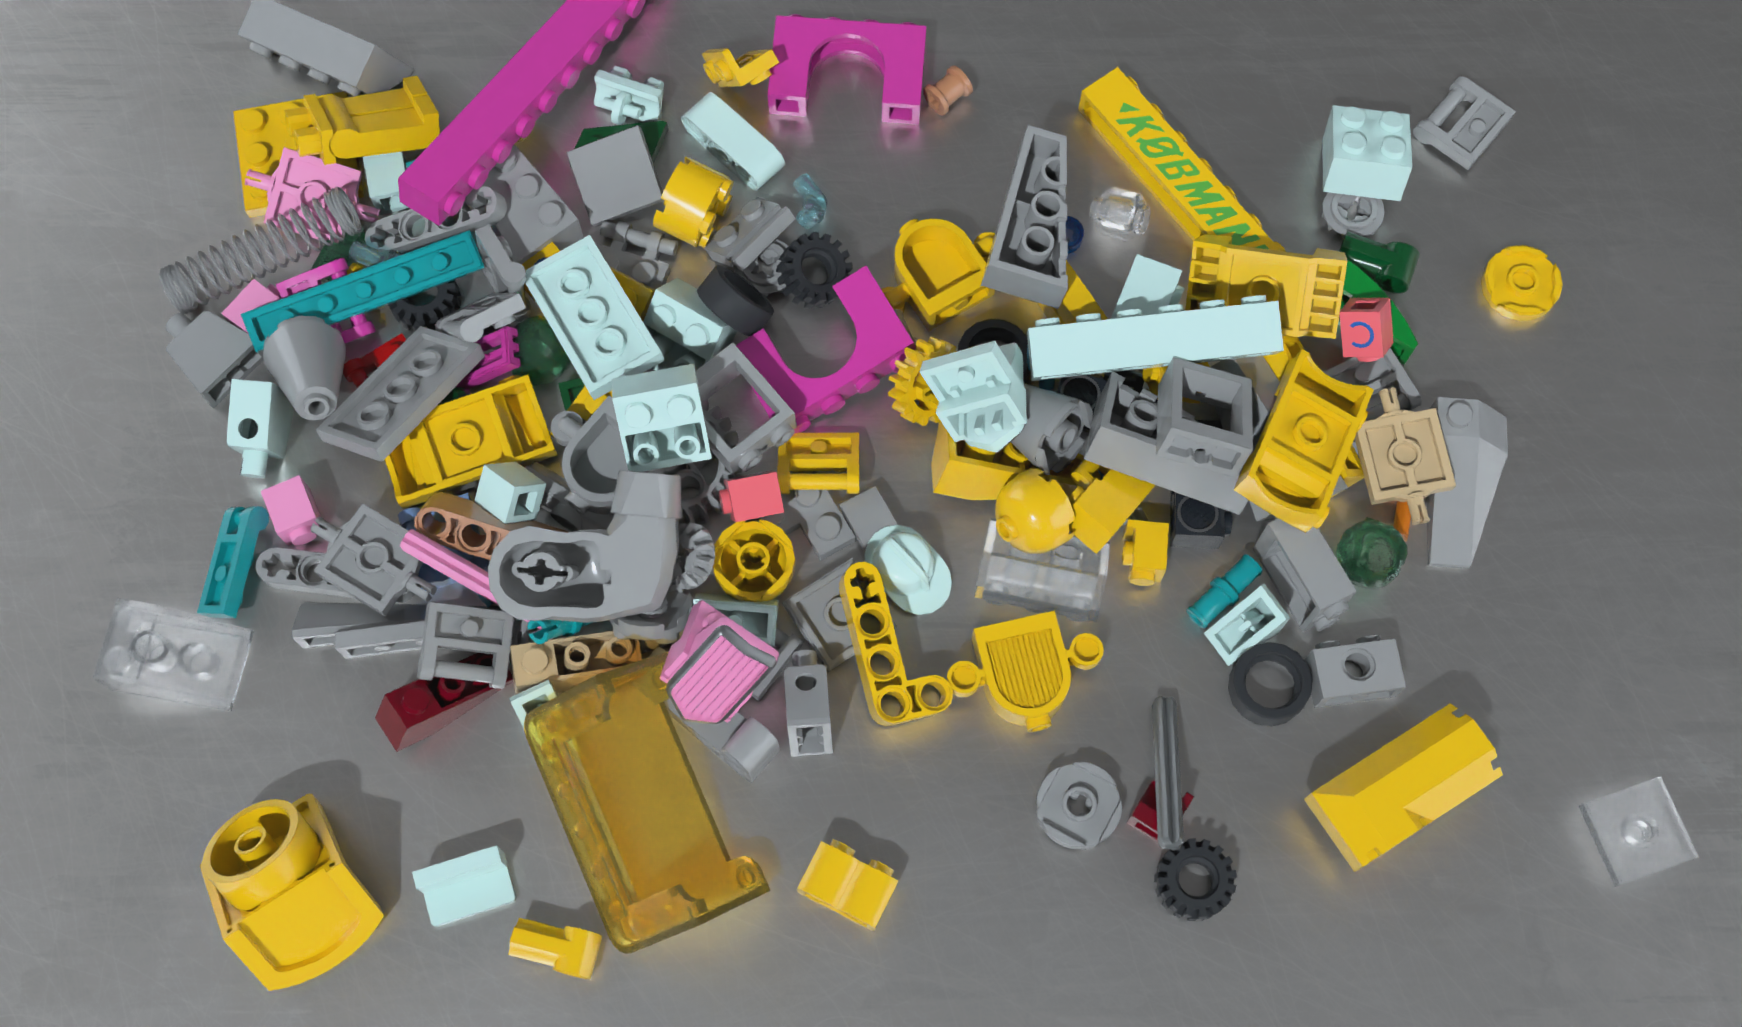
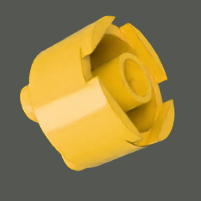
M686 156L685 163L679 162L662 193L661 199L664 200L663 205L666 207L664 212L656 210L653 227L694 247L700 246L705 248L714 236L716 228L712 226L716 215L718 214L723 217L730 206L733 197L730 195L734 181L730 180L729 176Z

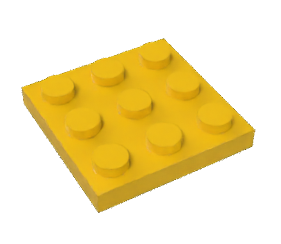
M342 91V92L331 93V94H325V95H335V96H338V97H340V98H347V97H349V95H348L347 93L343 92V91ZM304 98L233 111L244 206L249 218L266 215L268 191L245 185V178L261 182V180L246 176L249 169H252L253 171L272 176L279 166L283 148L296 150L294 137H290L287 131L285 110L305 107ZM317 154V155H312V156L321 158L319 154ZM336 157V163L360 170L359 157L349 159ZM362 178L358 189L359 198L364 197Z

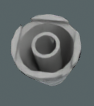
M297 316L284 320L277 325L278 329L270 337L268 334L264 341L263 359L265 366L295 411L302 418L307 420L324 419L330 416L337 406L346 357V347L342 335L336 328L334 329L325 324V321L318 317Z
M1024 384L1028 421L1027 424H1024L1023 431L1011 443L1037 469L1044 471V474L1050 475V470L1059 473L1074 460L1082 449L1086 440L1080 438L1084 425L1091 428L1093 410L1087 402L1081 399Z

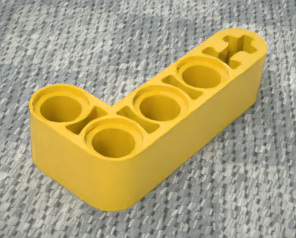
M867 562L852 564L841 576L839 593L872 719L877 724L883 726H894L931 717L945 710L951 704L953 689L944 677L929 675L907 681L882 578L878 569ZM856 575L859 576L861 581L867 580L869 583L863 590L865 603L871 599L874 600V603H867L856 608L855 605H858L863 599L859 586L852 587L851 585ZM871 614L875 616L880 623L879 632L876 634L866 633L860 625L861 615ZM880 654L888 659L890 670L887 675H879L872 670L870 666L872 655ZM925 685L933 686L938 690L940 701L936 707L928 706L923 702L921 691ZM884 695L894 696L899 701L900 711L896 717L888 716L882 711L880 702Z

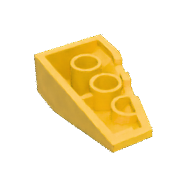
M941 420L939 421L931 462L933 493L967 500H997L1001 489L1014 477L1028 469H1037L1011 442L998 453L969 446L965 440L954 442ZM1078 453L1074 460L1059 473L1050 470V475L1041 473L1039 476L1043 477L1047 482L1055 479L1067 497H1069L1078 487L1072 481L1071 474L1084 460V455ZM1096 470L1092 476L1101 481L1100 474Z

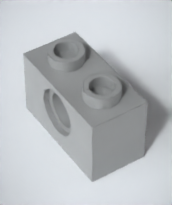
M1369 635L1358 638L1356 644L1342 646L1338 640L1325 641L1316 644L1315 649L1304 659L1309 666L1313 679L1311 694L1314 708L1392 698L1398 696L1406 688L1395 638L1381 640L1380 635ZM1351 661L1358 664L1362 670V677L1350 675L1346 670L1345 662Z

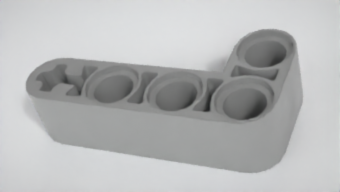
M657 647L643 662V668L635 671L631 675L630 680L733 770L752 783L779 753L780 747L776 737L753 717L746 719L739 712L728 723L723 721L719 724H707L682 720L667 694V683L659 679L668 652L661 647Z

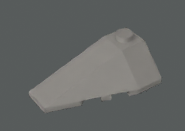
M1437 397L1429 409L1436 408L1456 486L1453 490L1430 494L1426 497L1427 513L1430 521L1427 522L1428 566L1469 569L1508 456L1507 417L1478 399Z

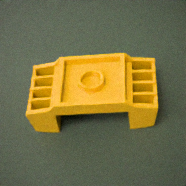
M1208 234L1193 240L1185 311L1200 309L1199 303L1205 301L1224 300L1225 306L1241 305V298L1266 295V302H1279L1282 335L1336 339L1348 261L1344 252L1316 248L1313 255L1246 247L1232 245L1233 237Z

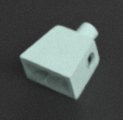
M232 379L227 445L242 454L241 476L265 478L268 458L283 459L285 456L294 408L280 387L273 382Z

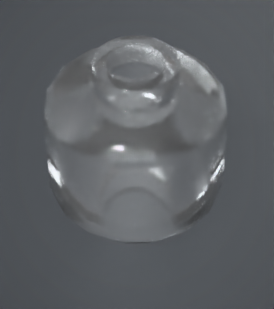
M1110 187L1104 191L1101 197H1096L1093 200L1090 208V219L1094 220L1095 229L1099 235L1123 242H1131L1138 235L1142 236L1145 233L1151 211L1150 206L1146 205L1142 194Z

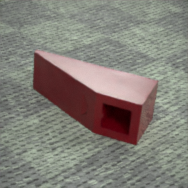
M476 653L458 662L491 666L493 654ZM509 669L507 671V679L504 687L513 682V677ZM433 677L431 681L418 679L385 694L375 719L396 752L434 735L501 689L490 688L489 683L441 677Z

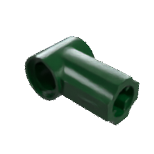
M1350 232L1346 233L1339 252L1345 253L1350 262L1358 266L1370 278H1373L1374 282L1382 290L1397 294L1405 293L1409 289L1420 255L1415 247L1407 243L1390 242L1385 245Z

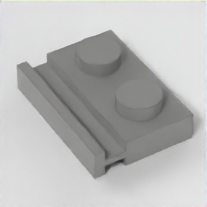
M756 197L754 200L746 203L742 207L741 213L728 226L721 228L704 249L712 260L732 268L737 266L743 272L796 218L788 207L785 206L782 209L777 203Z

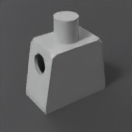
M203 311L193 321L183 313H177L166 324V331L174 337L167 345L166 351L212 408H215L230 393L232 379L244 380L264 361L263 351L259 353L255 351L248 333L210 311Z
M808 649L798 650L792 654L793 667L784 669L787 729L791 757L833 754L826 666L818 665L817 653Z

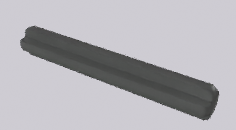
M1159 696L1152 705L1158 844L1162 849L1175 851L1180 849L1181 844L1184 842L1177 703L1172 697L1165 698Z

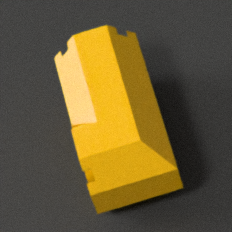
M1451 703L1322 785L1304 799L1354 872L1503 775L1501 767L1493 771L1491 761L1497 758V754L1489 739L1469 715L1464 714L1458 718L1452 714L1458 708Z

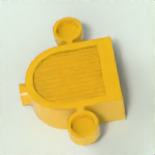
M932 218L921 221L913 219L900 228V236L895 246L894 276L898 286L881 289L893 310L900 309L904 313L905 302H909L929 332L995 294L994 289L981 286L995 233L984 232L976 237L973 244L960 227L943 219Z
M1055 610L974 628L971 641L978 667L969 661H958L949 668L947 681L953 689V694L958 697H969L979 687L983 686L987 701L996 714L1010 723L1026 726L1028 732H1037L1051 727L1050 718L1062 707L1071 683L1070 666L1083 670L1096 667L1103 656L1104 648L1097 636L1090 633H1082L1072 640L1069 649H1065Z

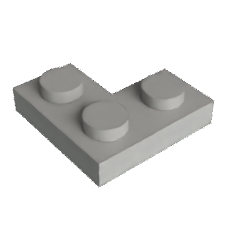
M813 471L809 474H817V472ZM790 490V494H781L784 513L749 520L750 522H759V519L769 521L780 527L786 535L801 528L820 561L856 542L855 535L827 490Z

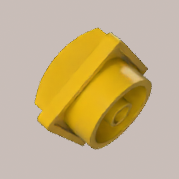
M311 793L302 796L292 804L286 800L270 799L255 803L241 810L218 829L204 851L200 869L222 938L268 991L301 984L337 966L352 955L371 936L384 916L377 901L346 864L324 809Z

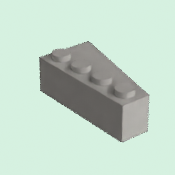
M1031 125L1027 126L1018 151L981 286L1057 309L1068 290V275H1066V259L1068 257V241H1066L1067 204L1065 191L1067 185V136Z
M514 144L508 158L502 164L497 163L489 171L488 177L482 186L490 187L505 197L507 203L505 216L495 225L500 236L503 235L511 248L513 254L512 262L523 264L551 242L561 251L584 237L578 218ZM486 199L487 205L491 204V200Z

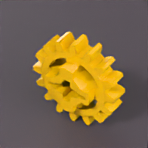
M930 337L928 342L918 339L916 350L908 347L904 349L906 359L904 361H895L894 364L899 368L897 374L889 376V380L895 383V387L888 392V396L896 399L892 408L900 412L901 417L912 423L917 422L922 426H927L929 420L936 424L939 423L940 419L935 413L939 401L919 371L923 361L957 352L955 345L935 337Z

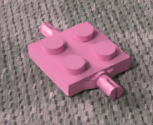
M283 148L279 166L272 176L253 171L252 169H249L246 176L259 179L261 182L245 178V185L268 191V207L263 223L266 224V220L270 219L276 227L281 228L278 221V213H280L287 219L293 232L299 234L289 214V209L292 208L301 218L308 236L318 239L302 213V202L312 212L321 236L328 243L331 242L330 234L315 211L312 203L313 197L317 198L328 216L332 230L339 237H342L341 227L325 202L324 192L328 193V190H332L336 186L340 187L349 197L360 220L373 223L379 218L367 215L364 212L380 216L381 209L358 203V189L363 171L338 163L324 165L321 158L312 155L299 157L298 152L290 148ZM334 238L333 244L343 246L344 241Z

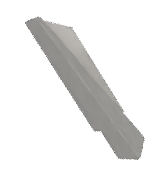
M306 602L300 606L292 628V638L303 649L335 645V649L345 659L420 650L422 648L427 605L394 604L385 617L362 603ZM467 606L502 611L499 606H490L489 608L487 606Z

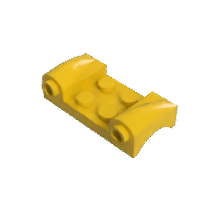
M1301 349L1287 364L1274 394L1277 396L1275 404L1256 448L1245 462L1233 490L1258 507L1304 533L1308 532L1312 527L1318 529L1329 514L1330 507L1328 503L1356 433L1368 416L1366 408L1374 389L1367 385L1347 384L1328 376L1316 366L1310 353Z
M515 375L499 381L496 386L436 406L384 460L392 480L398 505L403 509H407L426 502L436 493L445 492L479 480L485 464L516 461L521 466L526 467L532 465L535 461L538 463L555 457L558 454L529 376L521 377L520 375Z

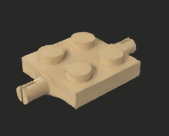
M1392 387L1389 390L1386 388L1379 391L1384 414L1374 420L1365 421L1355 436L1371 505L1390 501L1407 502L1412 525L1424 524L1430 521L1424 498L1430 494L1453 490L1456 486L1436 408L1417 412L1401 410L1396 388Z

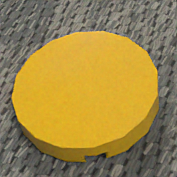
M1526 245L1509 246L1502 249L1500 253L1495 254L1484 267L1481 278L1483 296L1490 307L1504 317L1516 321L1535 320L1546 315L1560 298L1563 283L1559 268L1556 264L1552 265L1546 259L1548 255L1539 249Z

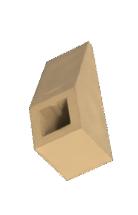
M613 631L553 639L543 644L532 642L510 646V664L515 695L548 679L555 691L561 693L643 668L639 640L618 639L613 634Z

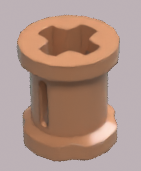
M955 65L949 67L946 71L947 75L934 85L928 84L923 88L925 100L941 116L948 113L949 106L960 97H968L973 92L970 80Z

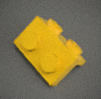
M728 48L709 49L702 53L706 61L703 64V68L707 76L714 84L718 83L720 87H739L749 82L751 85L758 84L771 76L769 69L779 63L772 49L751 50L737 59H734Z

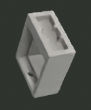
M731 343L696 370L701 402L706 401L741 374L776 413L774 417L732 449L705 419L710 450L734 477L741 470L747 472L754 468L761 461L762 454L773 445L779 447L786 443L793 436L797 424L794 411L736 345Z
M1173 357L1158 385L1156 456L1236 478L1253 450L1252 379ZM1182 397L1230 410V431L1182 418Z
M1278 518L1269 522L1253 547V551L1301 631L1305 632L1316 627L1319 632L1334 625L1340 620L1339 615L1350 608L1347 603L1357 591L1319 528L1312 527L1308 532L1304 533Z

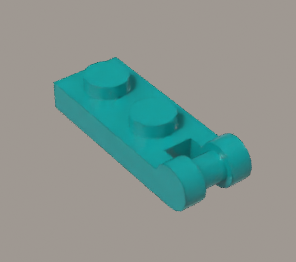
M230 507L225 511L197 610L198 614L210 618L237 617L238 609L243 602V591L248 572L253 564V553L259 531L264 530L269 523V514L264 507Z

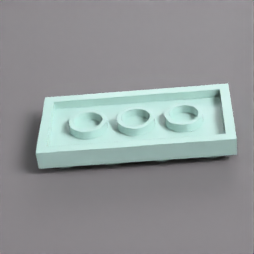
M590 235L525 270V284L593 400L612 390L611 379L644 373L665 361L662 352Z

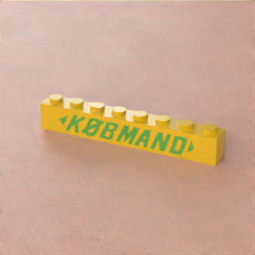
M1116 67L1082 90L1078 111L1192 241L1204 234L1233 237L1232 245L1286 252L1280 243L1272 241L1264 232L1259 219L1254 214L1247 213L1239 204L1234 191L1229 186L1223 185L1215 177L1209 163L1201 157L1198 158L1190 149L1185 136L1178 130L1174 131L1165 121L1160 108L1154 103L1150 104L1141 94L1138 84L1132 77H1126Z

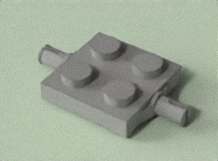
M362 503L352 519L340 528L330 524L322 517H318L315 520L319 526L314 523L312 524L311 532L329 542L327 552L314 569V572L319 577L386 617L398 598L407 590L421 597L426 602L432 599L429 593L435 595L437 587L418 577L423 562L404 552L400 547L401 541L408 530Z

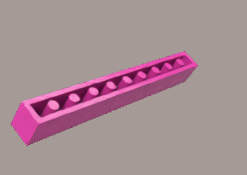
M566 0L399 176L400 202L438 226L449 215L454 216L457 214L466 196L473 189L477 190L485 183L489 171L497 163L502 164L508 158L512 146L520 138L524 139L531 133L535 121L543 113L547 114L553 109L558 96L566 88L571 89L576 84L580 72L588 64L593 65L598 60L602 48L609 41L613 42L619 37L624 24L631 17L636 18L640 14L647 0Z

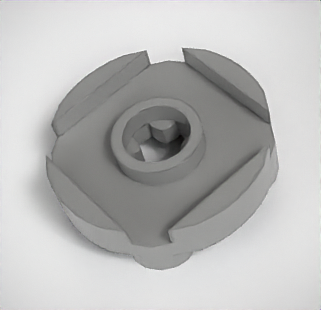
M671 583L661 607L657 610L611 619L613 634L622 640H655L660 644H670L679 639V632L684 630L693 606L690 592L686 595L683 593V589L676 588V585Z
M1074 762L1061 768L1058 767L1045 777L1036 797L1037 821L1048 837L1059 845L1071 849H1092L1109 838L1120 821L1122 801L1116 789L1117 785L1105 770L1091 763ZM1079 795H1083L1087 798L1085 805L1090 808V812L1088 814L1080 813L1078 816H1075L1071 813L1072 807L1067 804L1068 798L1076 800Z

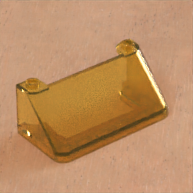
M669 651L597 674L533 709L526 715L524 720V733L607 934L614 947L625 954L633 953L700 926L771 891L761 867L753 858L745 855L731 860L664 702L670 699L666 691L667 683L659 679Z

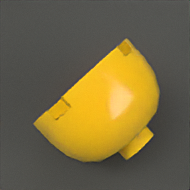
M1028 469L1014 477L1001 489L995 505L996 529L1003 540L1025 553H1046L1067 543L1074 536V532L1069 533V524L1075 521L1074 511L1069 498L1055 479L1047 482L1043 477L1039 476V474L1044 472L1040 469Z
M759 519V522H736L725 529L714 544L715 560L713 570L716 581L727 595L737 600L750 602L771 601L785 591L793 578L796 561L792 542L780 527L769 521Z

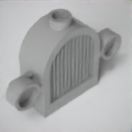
M608 396L585 423H583L580 415L573 411L560 412L551 422V431L554 439L558 444L566 447L562 457V471L570 493L564 499L582 515L587 510L601 515L615 514L610 511L619 470L628 471L613 400L611 396ZM668 467L644 472L662 474Z

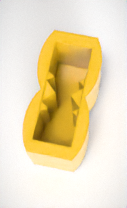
M833 839L830 845L821 841L797 887V892L847 919L875 931L898 884V880L891 877L894 870L874 859H871L869 864L857 860L853 857L856 851L840 841Z

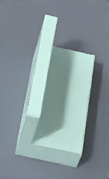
M497 845L412 872L416 889L424 894L430 922L435 927L516 901V894L505 853Z

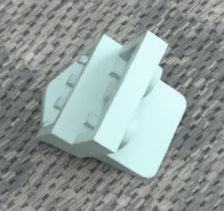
M996 341L923 361L919 372L939 401L935 413L954 442L965 440L969 446L998 453L1023 431L1024 424H1027L1028 421L1026 389L1023 383V355L1016 343L998 346Z

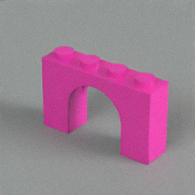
M797 14L788 16L776 15L772 50L779 63L770 68L771 76H769L767 94L769 114L807 117L810 81L816 68L830 57L840 54H854L874 63L883 76L882 122L919 125L926 26L916 25L911 22L894 24L880 23L870 19L851 21L841 20L837 17L822 19L808 18Z
M867 266L862 267L832 286L853 320L857 335L856 346L851 358L837 372L822 378H808L796 374L789 369L764 328L736 345L794 411L797 424L794 434L802 433L811 425L810 421L820 415H829L838 411L845 405V400L856 393L864 394L871 391L880 383L879 379L892 371L898 373L899 368L894 363L896 360L904 361L906 359L904 349L908 347L916 350L913 340ZM752 387L759 401L764 407L766 413L771 419L776 415V413L769 407V405Z

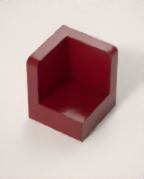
M1152 781L1126 823L1158 843L1155 781ZM1186 792L1182 797L1183 815L1194 798L1189 792Z

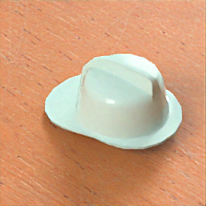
M887 526L876 532L867 543L864 556L865 562L874 565L878 569L884 590L896 605L904 611L916 615L930 614L943 606L950 595L952 586L950 570L940 555L919 533L906 526Z

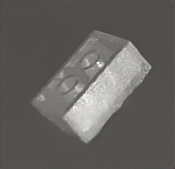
M990 518L974 597L984 599L987 603L993 605L1009 604L1024 607L1027 611L1038 614L1055 610V614L1063 615L1069 620L1076 622L1086 620L1097 622L1107 581L1110 542H1107L1096 554L1076 536H1073L1067 543L1046 553H1027L1003 540L996 529V519Z

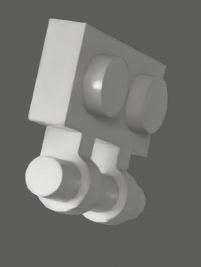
M603 221L600 235L613 239L611 247L595 244L607 264L654 290L666 284L671 271L668 263L658 260L661 253L675 256L678 249V241L665 238V234L653 230L651 233L633 229L632 224L619 221L615 224ZM628 243L646 248L644 256L626 252Z

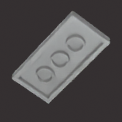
M420 326L316 429L320 439L331 445L382 462L485 357L481 345L474 342H464L458 337Z

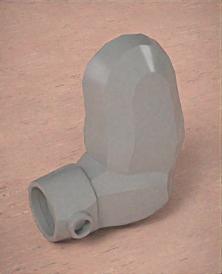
M619 470L610 511L615 514L607 530L586 529L566 533L526 526L510 531L493 549L488 565L489 588L501 610L518 620H561L589 623L651 612L660 608L673 580L679 550L678 519H682L680 476Z

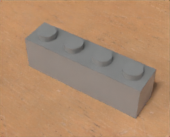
M253 0L237 34L251 42L250 50L269 59L275 53L280 56L279 63L298 72L304 66L309 69L308 76L327 85L330 84L331 79L338 81L337 88L352 96H359L361 92L371 94L388 91L402 82L403 78L411 76L414 68L375 44L273 0Z

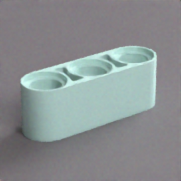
M712 92L706 94L681 116L682 124L689 134L741 181L755 191L759 190L785 166V160L778 149Z

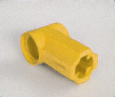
M519 918L512 931L508 955L552 966L554 971L590 980L603 936L580 928L565 926V929L545 923Z

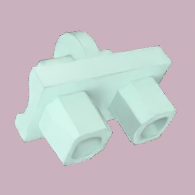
M614 66L610 72L598 70L594 79L596 83L594 105L612 111V123L622 125L627 116L643 122L661 120L662 100L664 97L663 81L652 77L646 79L643 84L633 81L632 74L629 73L628 69Z

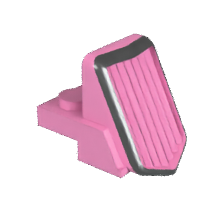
M701 600L692 606L681 639L671 645L659 679L667 683V694L682 720L707 724H719L723 721L728 723L751 698L753 690L776 666L779 652Z

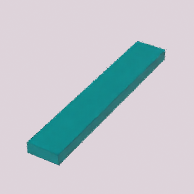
M468 230L240 315L254 349L259 353L263 351L264 341L268 334L270 337L278 329L277 325L284 320L297 316H314L323 319L325 324L332 326L483 270L485 267L472 234Z

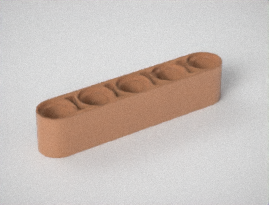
M442 492L432 495L417 513L414 521L417 532L438 544L487 560L491 559L493 549L510 531L533 526L569 532L534 520L504 524L476 502ZM431 511L440 513L446 522L435 520ZM470 524L482 527L486 535L476 533Z

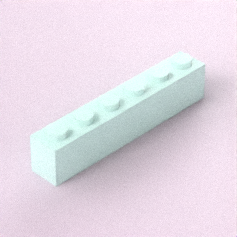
M1257 295L1241 298V305L1225 306L1224 300H1212L1199 303L1200 309L1184 311L1183 304L1158 307L1159 314L1142 316V309H1129L1118 311V318L1101 320L1100 313L1076 316L1077 323L1060 325L1059 318L1036 320L1035 327L1028 328L1027 330L1032 381L1109 373L1112 371L1119 372L1169 366L1173 357L1193 363L1276 355L1284 351L1279 302H1266V295Z

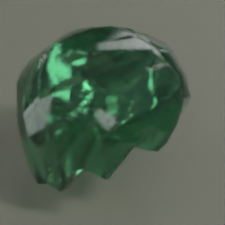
M538 315L518 322L514 327L517 329L518 337L512 340L514 343L519 344V352L515 353L514 357L520 359L521 366L511 370L513 376L520 375L522 377L528 375L533 386L554 382L565 370L569 369L571 361L545 316Z
M1366 517L1362 522L1352 525L1343 533L1337 544L1336 554L1337 560L1353 585L1361 588L1380 589L1386 587L1399 575L1401 566L1406 561L1408 548L1402 535L1394 526Z

